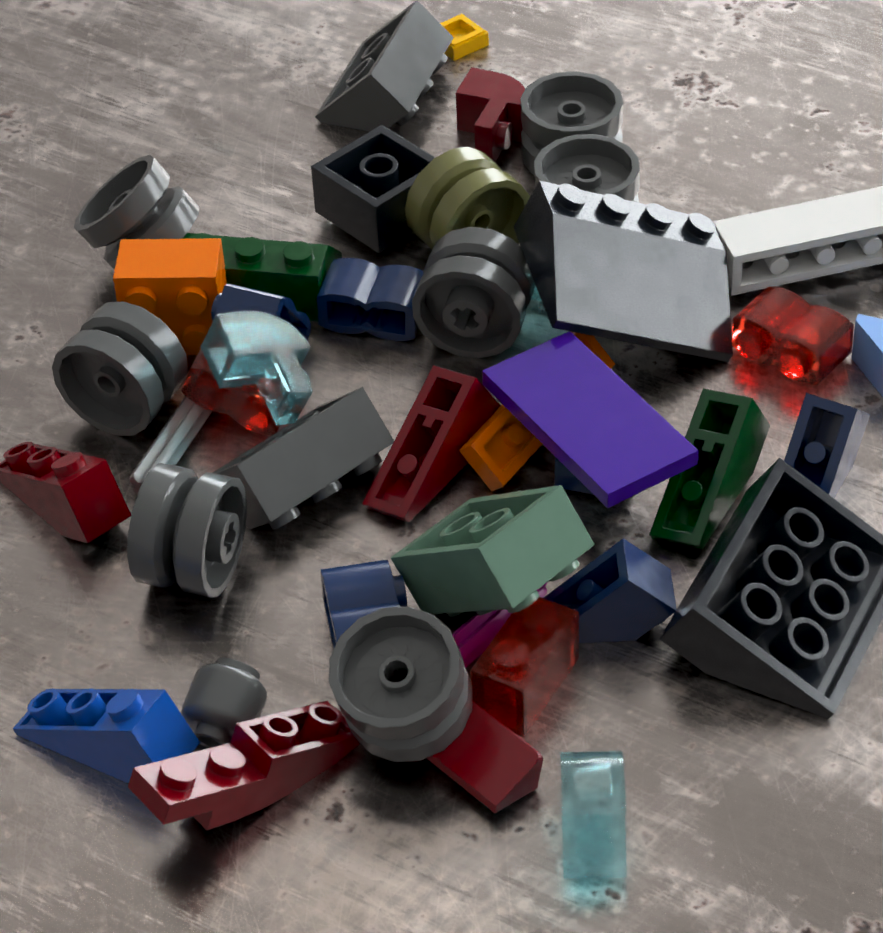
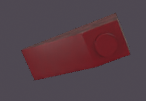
M433 365L362 503L363 506L409 523L468 464V461L459 450L501 406L476 377Z

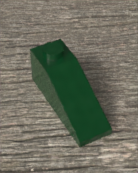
M703 388L685 436L698 449V464L669 479L649 533L652 539L699 550L704 548L754 473L770 428L769 422L753 398Z

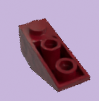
M32 442L18 444L7 450L3 455L5 460L0 462V483L64 537L89 543L131 516L106 459L85 455L81 452H71L57 449L56 447L33 444Z

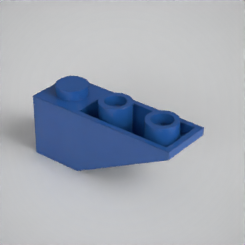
M46 689L30 701L27 707L28 711L13 728L17 736L125 783H129L134 767L192 753L200 744V741L165 689Z

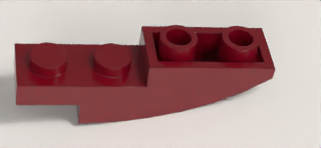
M323 701L236 723L230 743L134 767L128 788L163 825L194 817L206 830L257 812L288 796L338 763L360 743L353 737L341 711L332 706L328 701Z

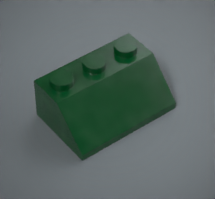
M187 233L182 238H221L227 284L288 297L293 301L296 311L305 313L310 321L318 322L317 296L332 260L342 258V252L330 245L312 244L303 241L289 242L265 240L255 237L218 236L207 233Z

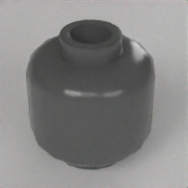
M219 658L216 660V663L206 664L195 673L181 712L201 745L211 748L230 743L236 723L261 717L267 702V690L259 680L260 674L252 666L232 658Z

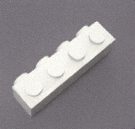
M883 186L713 221L727 253L728 284L731 296L883 264Z

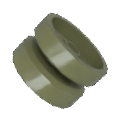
M471 147L450 149L434 158L418 174L411 186L405 206L407 225L417 237L432 249L436 241L450 231L467 227L492 229L512 238L519 244L513 227L528 202L530 195L518 181L507 172L502 171L482 151Z

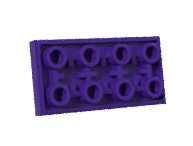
M571 331L482 370V385L607 508L698 464V449Z

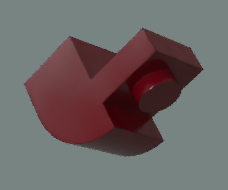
M471 67L456 91L457 130L474 133L475 149L482 151L494 162L503 149L507 150L511 141L521 142L520 98L525 91V87L517 79L509 75Z

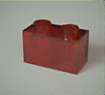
M539 597L525 609L512 613L471 669L472 700L515 734L525 737L579 659V612Z

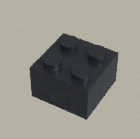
M380 125L311 166L315 212L380 253L413 233L407 225L405 214L408 192L418 174L436 157L385 126Z

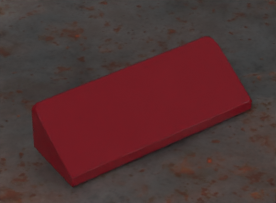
M473 700L472 712L463 732L444 751L427 758L494 813L537 789L543 763V756L539 751Z

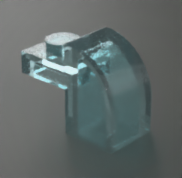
M259 311L216 314L200 348L219 388L257 384L276 425L295 423L313 392L310 378L306 371L301 368V364L311 348L308 341L294 326L272 314Z
M622 751L559 752L563 878L627 877L626 797Z

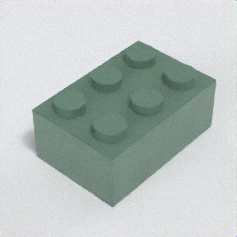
M562 485L470 498L393 555L391 560L399 574L403 576L406 586L421 611L431 614L447 613L449 617L471 611H476L478 615H484L501 609H507L508 613H515L534 603L539 598L537 590L545 583L559 580L575 571L580 565L577 558L595 544Z

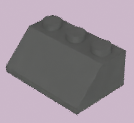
M416 0L361 43L315 118L324 124L369 132L380 125L386 128L395 123L403 126L419 109L415 102L433 85L434 82L430 77L447 61L448 56L445 52L454 37Z
M361 387L316 407L212 473L240 478L245 487L247 499L246 527L253 529L269 523L271 528L275 530L298 517L301 512L297 505L307 498L311 497L314 503H317L341 489L342 485L338 479L352 470L356 477L381 463L383 460L379 452L393 444L394 439L364 388Z

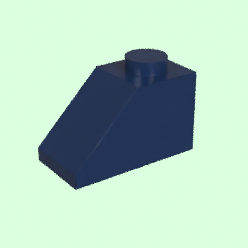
M806 393L784 461L831 497L835 498L854 465L870 414L851 406Z
M624 538L543 597L546 640L554 645L636 641L677 611L671 569Z

